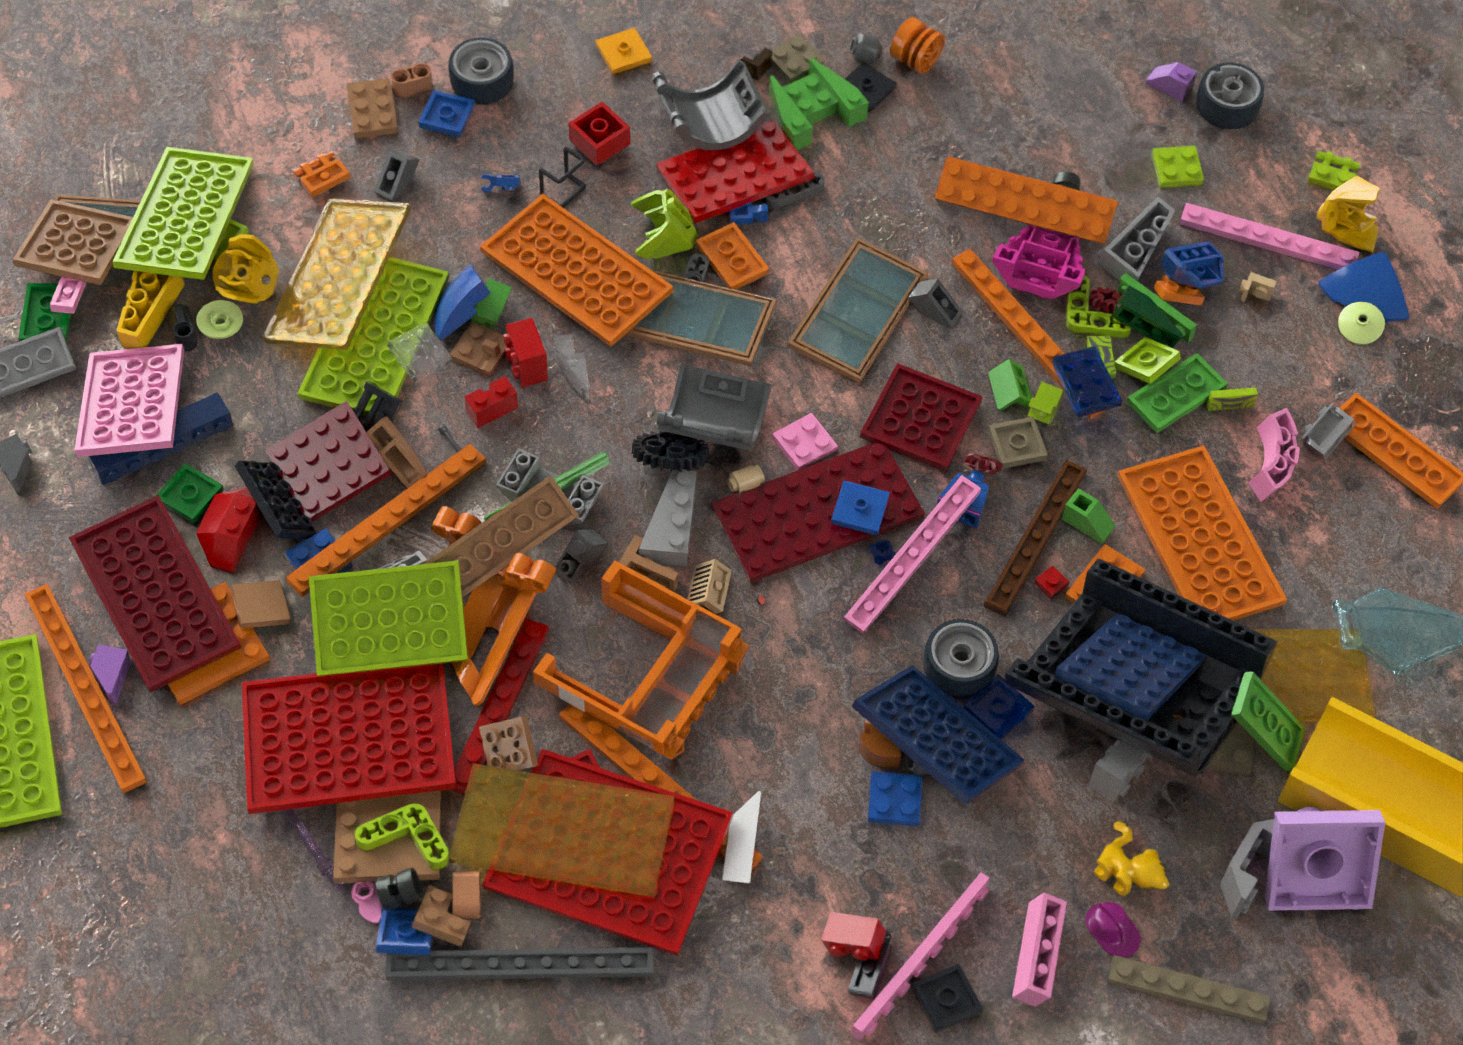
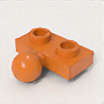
M1166 274L1162 277L1161 281L1157 280L1154 286L1155 291L1162 300L1201 306L1205 299L1200 293L1199 288L1179 284L1168 278Z

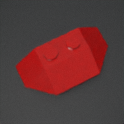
M247 487L215 494L196 532L210 567L232 574L262 516L261 510Z

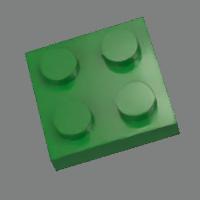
M184 463L156 496L159 495L167 509L195 524L209 508L215 494L222 493L224 487L221 483Z

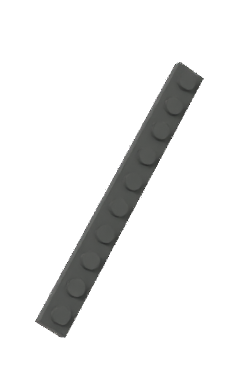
M653 948L430 951V955L386 953V981L653 977Z

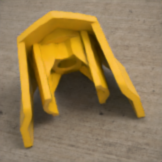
M1359 176L1339 186L1327 197L1325 203L1320 206L1317 212V220L1322 222L1321 229L1342 243L1373 252L1378 235V226L1375 224L1377 217L1364 212L1369 203L1372 204L1378 200L1380 188Z
M240 234L229 239L228 248L216 260L213 266V281L215 290L219 291L223 297L256 304L267 300L273 295L280 271L271 250L254 235ZM270 277V282L268 284H264L262 278L266 279Z

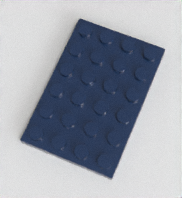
M1116 613L1057 667L1054 676L1147 721L1203 664L1206 655L1199 653L1193 647L1176 642L1170 636H1163L1153 631L1149 626L1140 625L1132 621L1128 616Z
M913 665L855 699L852 705L863 718L868 720L965 805L1020 768L1025 759L948 694L938 688Z

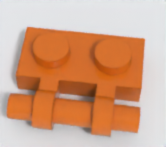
M332 151L325 155L322 153L316 156L315 160L309 163L304 162L299 165V168L293 170L295 178L300 177L302 186L312 198L350 179V172L338 158L335 159Z

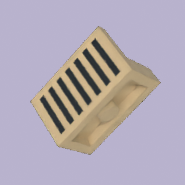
M716 559L695 565L687 599L699 606H705L715 614L723 612L732 570Z

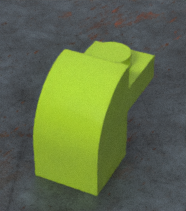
M1041 381L1035 398L1032 397L1028 406L1031 408L1027 416H1034V419L1050 424L1059 408L1065 391Z

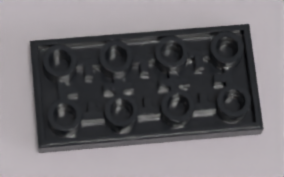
M239 460L236 463V470L276 538L308 539L317 534L312 525V520L302 514L300 510L302 507L301 502L292 497L289 492L291 485L287 481L282 480L279 475L281 469L276 463L253 460Z

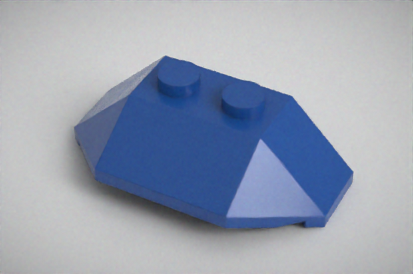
M1210 241L1167 249L1164 252L1161 267L1166 271L1167 277L1177 283L1204 288L1223 282L1224 268L1222 263L1224 262V256Z

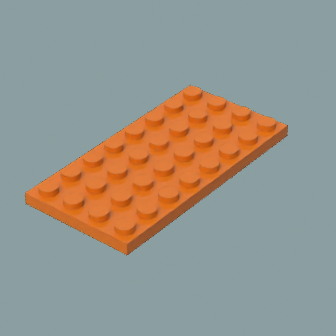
M543 193L480 246L481 253L610 347L674 292L673 285Z
M1204 445L1118 471L1117 477L1179 596L1233 621L1286 605L1287 598Z

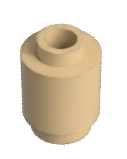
M748 465L730 473V479L727 480L730 490L733 493L739 492L740 494L754 489L765 482L764 474L759 465Z

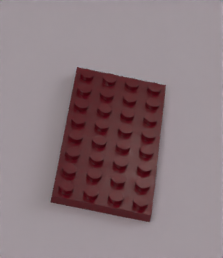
M874 442L762 483L760 486L742 494L737 492L711 502V509L749 582L752 583L877 536L831 524L844 480L890 492L878 535L924 518L925 512L888 447L879 442Z
M159 495L68 537L150 693L242 648Z

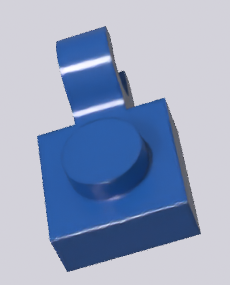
M483 174L481 176V179H488L490 181L489 186H482V191L486 192L492 190L494 186H502V190H515V187L520 185V175Z
M752 202L730 210L731 223L734 222L736 225L753 224V219L759 222L768 221L767 204L752 206Z

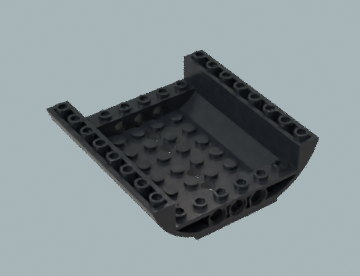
M1098 558L1087 571L1083 592L1027 662L1019 658L1013 662L1005 672V680L1008 686L1195 777L1204 772L1238 723L1232 716V712L1244 673L1254 672L1262 680L1278 641ZM1116 613L1128 616L1132 621L1140 625L1149 626L1153 631L1163 636H1170L1176 642L1193 647L1199 653L1206 655L1203 664L1147 721L1054 676L1057 667ZM1174 715H1180L1183 718L1177 719L1174 717Z

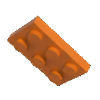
M734 222L696 240L698 250L709 259V264L729 289L737 290L769 274L770 268Z
M1104 544L1066 592L1064 598L1073 604L1083 592L1087 571L1098 558L1140 578L1144 575L1145 568Z

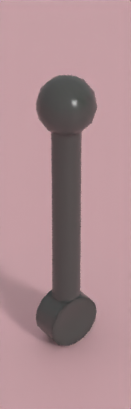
M441 424L438 427L439 432L443 433L456 451L459 452L461 448L447 431V426Z

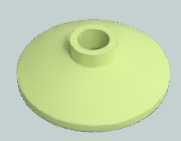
M217 300L206 304L200 309L197 314L196 323L199 331L206 337L224 339L234 335L241 328L243 314L235 303Z
M1355 302L1342 310L1338 320V327L1345 339L1355 344L1365 345L1376 341L1382 335L1385 320L1383 314L1376 306L1366 302ZM1359 318H1365L1367 321L1360 322Z

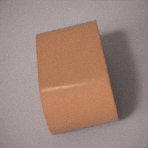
M424 63L400 68L391 74L393 94L399 98L430 91L433 86L431 68Z
M480 871L453 872V915L465 920L481 919Z

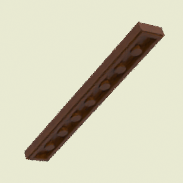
M1065 460L984 603L985 608L1004 617L1007 616L1061 520L1066 503L1077 491L1087 473L1086 468Z

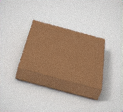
M280 580L231 584L230 590L240 629L286 625L290 623V615Z

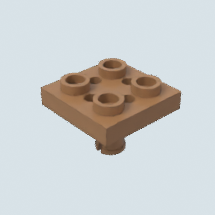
M527 715L479 727L490 777L538 766Z

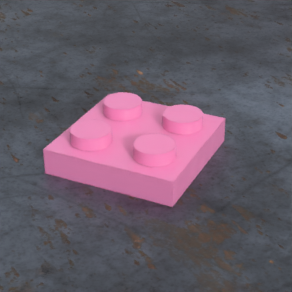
M812 413L774 432L772 435V439L797 471L809 467L838 450V445Z

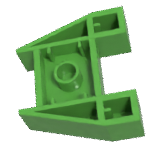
M813 58L809 59L808 76L784 87H781L773 75L770 76L769 96L777 124L797 150L812 143L813 127L811 124L837 113L847 127L867 119L868 101L858 88Z

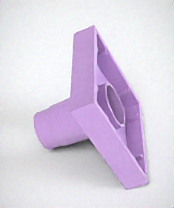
M1305 807L1297 812H1275L1264 895L1268 910L1372 909L1385 821L1380 810L1321 811L1316 807Z

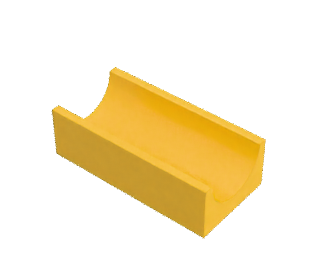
M1331 697L1300 759L1289 775L1277 802L1296 812L1305 807H1316L1321 811L1380 810L1385 821L1380 855L1463 898V763Z

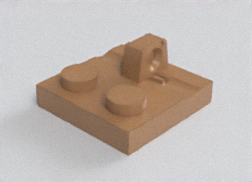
M472 321L449 354L450 360L491 377L505 357L504 348L506 346L503 335Z

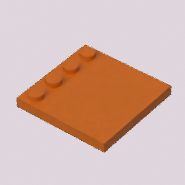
M226 582L211 588V591L242 648L169 683L168 686L179 705L270 661L269 654L254 629H240L232 594Z

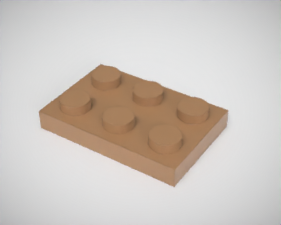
M390 78L346 83L354 138L398 133Z

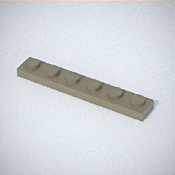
M1113 955L1107 983L1260 1024L1266 1022L1270 996L1116 955Z

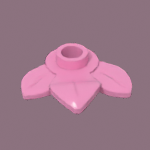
M356 882L351 889V896L354 902L359 904L360 915L369 922L379 923L383 907L377 894L376 882ZM364 890L369 891L367 896H361L360 893Z

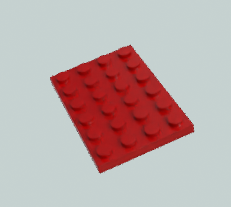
M774 120L763 123L753 135L735 146L720 150L695 148L656 163L657 171L671 191L687 208L695 224L814 179V171Z

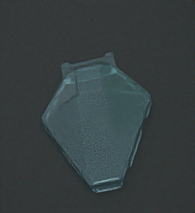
M1382 587L1353 602L1337 600L1332 603L1333 612L1337 615L1341 634L1339 639L1340 647L1342 649H1359L1371 655L1372 659L1378 661L1379 664L1396 675L1412 669L1418 663L1423 661L1429 662L1453 652L1463 645V614ZM1347 614H1351L1356 638L1350 633Z

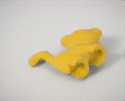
M1115 822L1113 825L1114 829L1121 832L1123 836L1116 838L1111 844L1106 845L1100 858L1096 861L1099 866L1094 871L1095 875L1102 881H1107L1114 876L1117 882L1113 888L1118 894L1123 896L1130 893L1132 882L1140 888H1168L1170 884L1165 875L1164 865L1159 860L1158 852L1154 849H1146L1143 854L1133 857L1132 860L1128 859L1121 847L1133 840L1132 829L1125 823Z

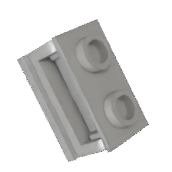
M1333 402L1328 407L1324 406L1317 414L1318 419L1314 424H1308L1301 434L1303 435L1301 437L1302 443L1323 460L1329 457L1355 427V419L1340 408L1335 407Z

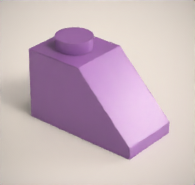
M1176 62L1156 67L1145 83L1183 102L1193 89L1197 71Z
M98 644L96 652L90 656L89 667L92 669L95 679L109 702L116 705L132 661L128 650Z

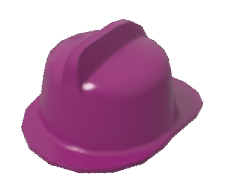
M1101 902L1093 905L1087 911L1085 917L1086 927L1109 955L1127 958L1138 950L1141 942L1140 933L1123 907L1113 902Z

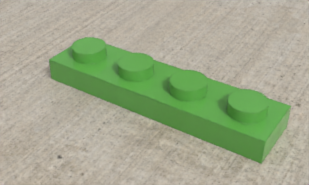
M1127 273L1120 278L1118 292L1123 294L1130 285L1146 294L1183 334V340L1188 343L1194 337L1197 324Z

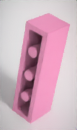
M1042 893L1029 902L1012 998L1034 1007L1051 998L1066 901Z

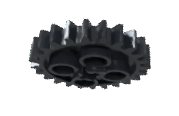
M659 430V433L650 431V435L643 433L642 436H637V439H633L631 454H633V458H637V462H643V466L651 465V469L659 467L660 471L668 469L670 472L673 470L682 472V469L691 471V468L699 469V466L704 467L705 463H708L709 448L708 444H704V440Z

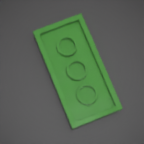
M1196 353L1158 377L1151 384H1147L1128 396L1126 402L1156 433H1159L1207 402L1211 391L1225 390L1228 383Z
M1245 672L1233 707L1232 716L1285 771L1293 770L1306 728L1254 672Z

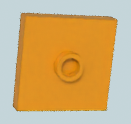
M635 27L596 40V47L613 75L652 62V56Z

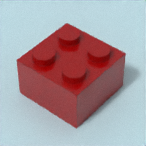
M603 101L568 123L569 140L596 166L631 144L630 126Z
M533 317L506 324V334L503 335L506 346L504 352L507 361H512L511 371L514 380H519L521 388L548 381L547 354Z

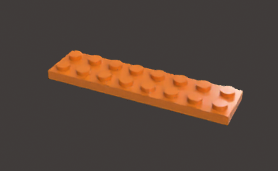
M950 156L946 158L934 197L938 201L1106 245L1119 203L1114 199Z

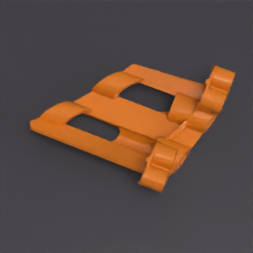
M442 506L430 529L438 536L449 541L448 546H450L482 522L472 514H459L449 507ZM515 553L506 568L472 591L464 607L468 660L451 663L475 707L484 702L536 593H545L556 572V568L552 564L543 560H536L535 562L526 555ZM486 627H492L499 634L479 673L471 658Z

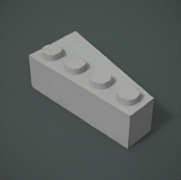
M1157 197L1103 250L1097 264L1118 281H1120V278L1125 273L1138 281L1166 230L1175 209Z
M673 470L639 547L640 556L649 557L655 563L662 566L687 568L697 471L682 470V472H679L678 470Z
M1118 739L1114 746L1111 745L1108 748L1104 758L1099 759L1095 764L1089 783L1090 788L1113 803L1119 796L1124 797L1131 787L1129 782L1133 777L1137 779L1145 768L1143 766L1145 760L1151 761L1153 756Z

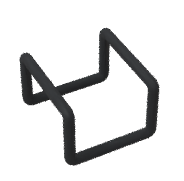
M567 146L563 148L565 175L558 179L545 169H539L540 195L544 194L543 174L558 184L569 177L581 186L560 205L563 208L586 188L584 182L572 175L585 163V158ZM568 153L580 160L570 170L568 166Z

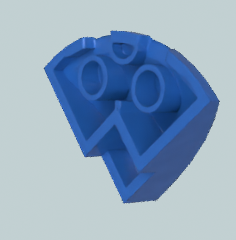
M1385 251L1355 261L1318 282L1321 290L1334 303L1339 301L1345 306L1355 302L1370 303L1381 311L1385 322L1409 319L1402 288Z
M471 263L454 278L438 303L434 326L440 341L476 315L477 311L473 306L491 293Z

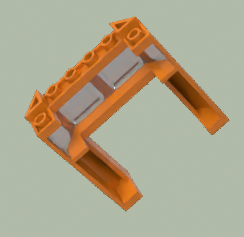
M614 560L601 578L602 603L671 640L634 694L631 698H627L623 706L556 669V659L549 653L545 654L533 671L534 684L672 760L684 752V742L690 732V725L694 720L698 721L704 711L703 706L707 701L711 702L713 700L719 683L723 684L729 673L737 675L750 645L741 639L742 628Z

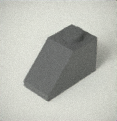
M389 150L374 192L390 200H395L412 180L420 159L402 150Z
M939 279L919 282L909 296V299L922 315L948 328H952L963 313Z
M17 434L0 442V468L16 493L21 491L32 465L29 457L32 451L27 441L21 442Z

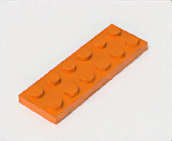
M1358 393L1351 396L1340 407L1341 410L1355 419V427L1344 439L1436 509L1440 508L1463 485L1462 471Z

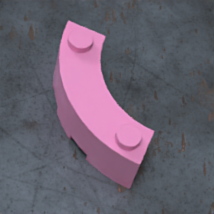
M1287 408L1269 415L1256 428L1264 445V464L1261 471L1248 483L1260 502L1269 498L1289 480L1295 465L1298 463L1300 447H1297L1296 440L1298 431Z

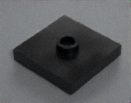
M864 61L845 78L846 81L857 87L866 98L869 113L897 88L895 81Z
M956 964L911 985L934 1033L983 1013L984 1009L960 964Z

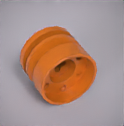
M910 17L897 30L891 42L889 53L893 58L902 63L908 62V66L911 69L924 74L938 60L945 45V36L940 32H936L934 28L927 29L926 23L916 17Z

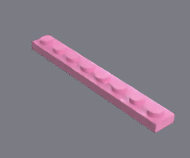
M1186 203L1180 220V225L1336 270L1357 261L1359 252L1190 203Z
M961 475L844 616V621L864 634L981 493V488Z
M982 872L976 877L856 1021L851 1034L853 1037L861 1041L865 1035L869 1037L878 1026L876 1021L881 1015L886 1017L894 1007L892 1002L897 996L903 997L910 987V980L914 976L918 978L927 966L925 962L930 957L934 959L942 949L940 944L945 938L950 940L958 929L956 925L961 919L967 920L973 912V904L977 900L981 902L989 892L987 888L989 877Z

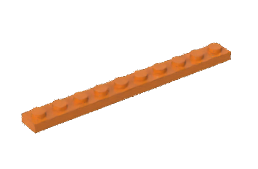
M971 249L952 258L951 264L1089 419L1109 409V402Z
M468 444L286 576V582L303 598L310 592L309 576L337 573L486 464V458L471 444Z
M48 584L25 593L26 600L122 793L124 794L147 783Z
M571 704L559 713L561 721L627 777L695 799L608 724ZM729 829L722 844V847L720 849V852L718 854L724 860L726 857ZM755 849L752 869L762 860V855Z

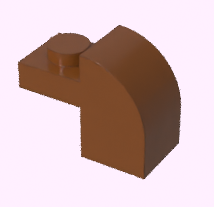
M865 720L864 733H860L859 750L862 757L876 767L899 768L901 750L884 734H881L868 720Z

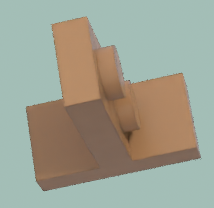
M635 535L619 563L675 592L678 587V573L669 566L655 563L649 557L640 556L639 547L643 538Z

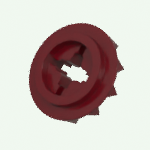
M1098 287L1097 290H1092L1089 302L1096 310L1113 314L1118 299L1122 294L1117 293L1116 289L1110 290L1108 287L1106 289Z
M968 454L965 462L969 464L968 466L977 471L990 474L1002 471L1003 464L991 457Z

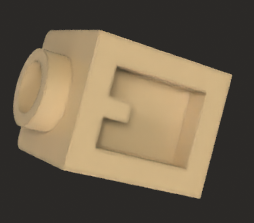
M1251 272L1248 280L1243 279L1239 292L1242 293L1240 301L1245 302L1248 294L1270 301L1277 281Z

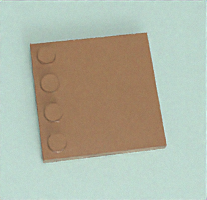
M50 199L13 258L14 266L101 285L113 265V259L133 217Z
M441 790L337 803L334 883L376 882V879L390 874L396 877L399 871L412 867L416 870L420 880H439L440 869L428 867L410 834L372 850H362L356 845L355 831L364 823L409 804L417 803L426 809L441 836ZM411 814L410 817L415 818L417 826L420 825L419 816ZM393 822L387 823L384 826V829L387 831H394L398 828V825ZM423 832L419 835V838L423 841L430 840L433 837L430 832ZM367 834L363 835L367 840L371 839ZM435 847L431 848L433 857L435 856L437 859H440V856L435 851Z

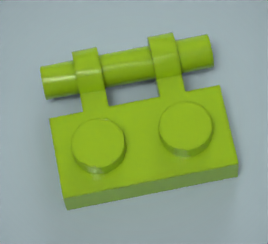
M1318 151L1315 159L1323 161V164L1314 161L1307 183L1335 190L1348 180L1356 177L1357 174L1349 172V169L1358 172L1360 163L1352 161L1353 158L1335 156L1333 152L1327 151L1325 153ZM1330 163H1331V164H1334V165H1337V166H1341L1342 169H1339V168H1336V167H1332V166H1329V165H1330Z

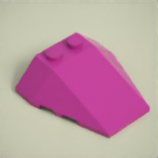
M1032 225L1022 229L1017 237L1012 236L1009 238L1007 244L999 245L992 259V262L1009 287H1013L1021 292L1026 291L1036 294L1041 298L1055 299L1079 288L1085 275V269L1082 268L1083 259L1080 256L1079 238Z

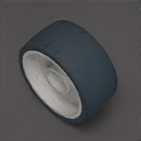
M484 37L471 38L457 45L449 58V79L455 94L472 99L478 105L491 104L503 99L510 92L514 79L513 61L507 47L495 39Z
M1224 62L1216 64L1205 72L1197 92L1198 111L1203 119L1219 128L1233 130L1248 126V124L1255 120L1261 108L1264 97L1263 81L1254 70L1240 63Z
M969 619L949 620L937 626L927 640L923 657L924 671L926 677L950 697H972L984 691L993 680L998 667L999 651L996 639L982 624Z

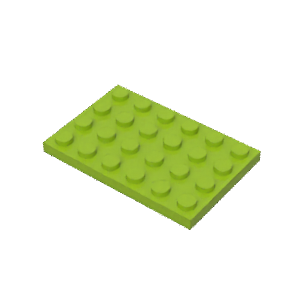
M458 560L309 576L318 677L468 660Z

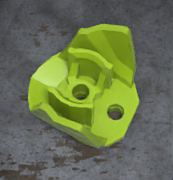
M655 190L631 202V206L643 212L644 216L650 218L656 228L646 233L648 240L635 250L636 256L645 259H659L694 247L699 235L692 223L691 215L671 190Z

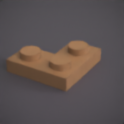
M429 885L411 928L461 947L471 922L447 913L453 894Z

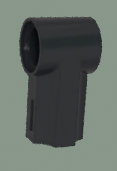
M182 304L173 305L168 311L176 344H183L184 352L192 351L198 345L189 307Z

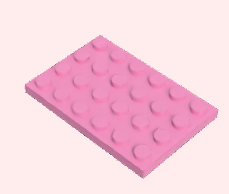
M183 344L89 354L75 444L77 457L173 448L184 358Z

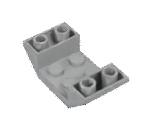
M518 448L497 482L496 488L512 502L550 475L553 479L560 475L540 468V457ZM582 475L578 483L576 482L562 490L579 514V517L566 526L583 523L603 489L604 483Z
M1274 819L1253 823L1232 858L1220 883L1231 918L1235 920L1241 912L1247 913L1258 892L1254 888L1258 879L1245 871L1256 853L1269 859Z

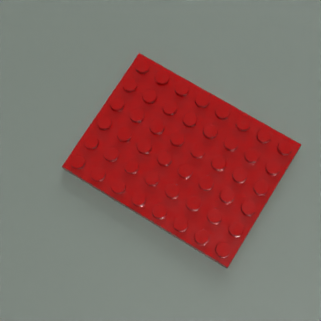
M443 663L319 677L317 673L241 682L248 814L456 789Z
M541 749L537 758L538 766H534L482 883L483 889L679 956L732 822L733 812Z

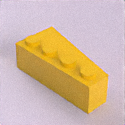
M141 271L133 272V282L131 288L128 289L127 302L122 309L116 330L122 348L134 349L148 346L167 315L168 310H170L184 287L183 277Z

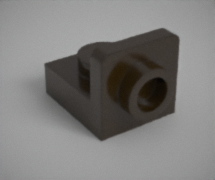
M765 47L760 54L755 55L753 60L746 56L741 57L740 61L745 63L752 79L759 81L772 66V50Z

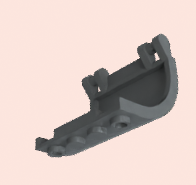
M738 59L719 81L698 90H683L668 84L661 71L652 74L651 79L662 98L676 134L682 137L683 142L704 150H720L735 146L753 135L770 115L745 63Z
M680 364L668 412L659 411L656 423L658 425L657 430L753 451L764 421L772 384Z

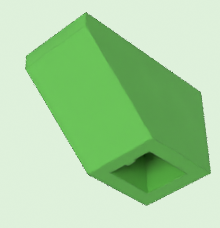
M1079 488L1065 505L1062 520L1101 544L1104 543L1116 526L1100 501Z

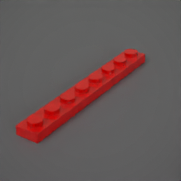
M528 618L525 619L454 768L456 789L448 790L468 797L472 796L487 764L479 727L508 719L549 632L548 625Z

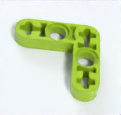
M1084 275L1080 292L1075 289L1068 292L1066 327L1068 330L1082 334L1118 338L1128 337L1131 334L1132 328L1113 318L1112 314L1088 311L1090 281ZM1081 300L1084 305L1075 306L1072 301ZM1100 320L1105 323V326L1097 327L1093 322Z
M417 803L409 804L364 823L355 831L356 845L362 850H372L410 834L428 867L438 870L444 868L449 862L447 846L426 809ZM411 814L419 816L420 825L417 826L415 818L410 817ZM393 822L398 825V828L394 831H387L384 829V826L387 823ZM423 832H430L433 837L430 840L423 841L419 838V835ZM367 834L371 839L367 840L363 835ZM435 847L437 855L441 856L440 859H437L435 856L433 857L431 848Z

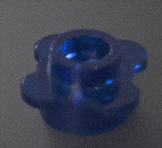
M878 540L868 548L869 553H872L874 556V562L878 565L883 564L884 561L892 560L896 555V552L892 551V544L888 540Z

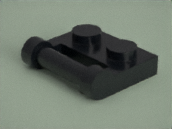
M366 381L363 386L365 390L353 412L360 421L372 395L377 396L365 422L362 423L360 421L367 432L384 417H388L393 423L403 400L380 388L377 384Z

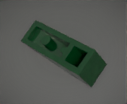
M1129 285L1119 297L1112 314L1113 318L1170 348H1173L1182 338L1183 334L1146 294Z

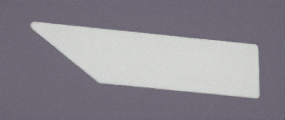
M760 791L748 800L733 816L729 827L723 880L750 883L761 798Z

